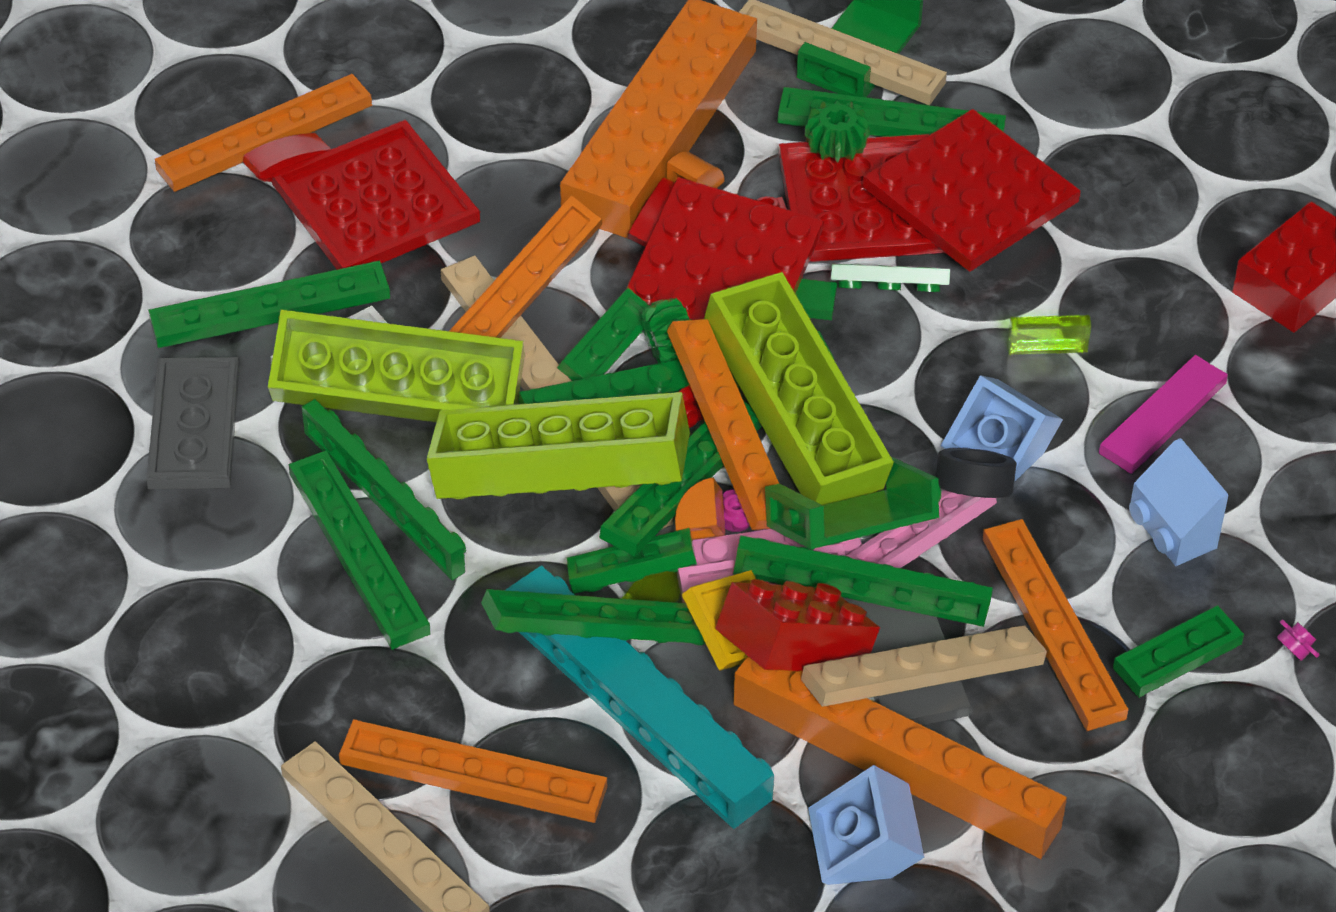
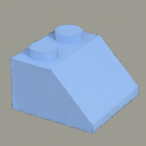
M980 375L943 440L941 447L945 449H980L1009 456L1017 463L1016 481L1044 454L1063 419L999 379Z
M1180 438L1175 440L1134 483L1129 510L1133 520L1138 525H1142L1153 538V542L1159 552L1165 553L1172 563L1178 566L1217 549L1228 493Z
M875 765L808 807L821 880L827 885L891 879L925 858L909 783Z

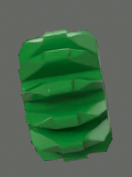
M838 100L832 105L822 102L819 109H811L807 124L805 125L806 142L809 143L810 151L812 153H820L822 160L828 157L835 158L837 163L842 157L853 161L856 153H863L870 133V126L868 125L864 110L854 109L853 102L843 105Z
M677 298L659 300L651 303V306L644 308L642 311L641 323L644 327V334L647 338L648 346L652 350L653 357L657 359L658 363L678 360L667 330L673 321L691 320L686 308L683 307Z

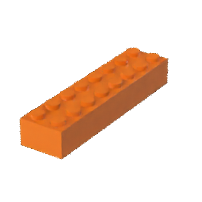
M688 0L560 182L561 206L572 195L602 219V225L599 229L628 239V232L654 189L663 177L667 179V162L680 152H689L756 52L757 18L702 0Z

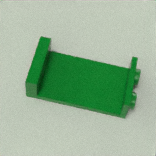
M853 0L831 29L900 54L921 26L923 0ZM804 42L798 50V79L837 94L867 97L875 87V84L870 83L871 67L807 42Z
M891 457L894 463L886 481L887 490L821 505L780 483L766 486L767 527L809 549H815L939 518L941 489L937 477Z

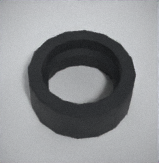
M948 448L938 453L935 477L938 478L941 489L956 494L982 498L1008 497L1013 493L1017 463L1013 458L996 452L970 448Z

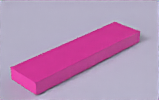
M1194 355L1100 444L1099 454L1132 474L1226 384L1228 374Z

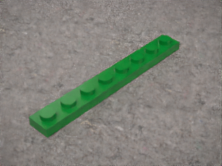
M817 331L821 339L823 340L825 346L827 347L828 351L830 352L831 356L833 357L820 331ZM678 359L519 392L518 403L532 404L676 393L690 384ZM732 374V376H733V378H734V381H735V383H736V385H737V388L739 389L740 386H739V384L737 383V381H736L734 375Z

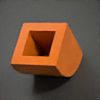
M688 151L676 154L667 162V179L674 183L677 177L718 188L724 183V174L719 168Z
M714 477L693 485L683 495L678 504L675 516L676 531L690 528L693 540L725 536L723 494Z

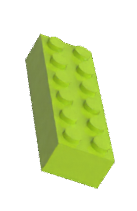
M783 272L712 293L704 319H708L728 367L801 495L821 505L884 489L894 461Z
M281 310L268 390L272 400L276 402L305 405L316 399L324 408L437 422L440 410L518 405L525 358L524 343L520 340Z
M682 392L440 410L427 455V463L436 499H464L472 496L486 495L505 496L507 494L528 492L541 494L556 490L574 489L582 491L598 487L615 486L624 488L630 485L654 483L665 485L671 482H681L690 435Z

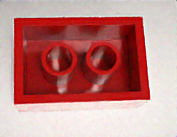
M1312 201L1239 259L1232 293L1295 333L1336 298V217Z
M753 579L751 583H731L715 629L764 670L803 671L806 665L871 654L880 627L866 616V610L842 598L841 591L834 586L818 583L816 587H806L792 581H786L784 585H773L763 580Z

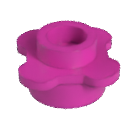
M735 490L724 492L725 529L731 532L746 530L750 525Z
M1283 619L1280 621L1285 629L1277 638L1296 657L1302 661L1310 652L1316 658L1320 655L1311 647L1316 639L1299 622L1291 628Z

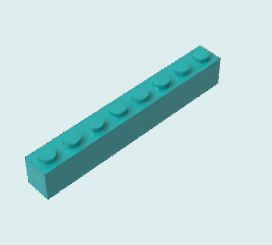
M542 565L506 589L507 591L574 595L561 577L553 576ZM519 632L733 829L773 800L774 774L769 764L762 758L754 757L743 747L741 740L735 733L724 730L715 722L706 707L701 704H695L684 694L683 689L676 680L665 677L655 668L652 660L644 652L636 651L628 642L617 638H583L575 635L560 634L547 636L540 633Z

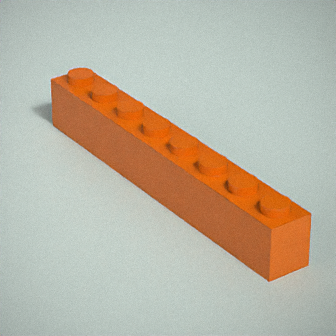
M747 657L735 672L733 705L864 771L873 765L909 783L912 795L1039 859L1043 857L1062 828L1066 796L868 698L822 707L801 680L803 671L764 670L750 657Z

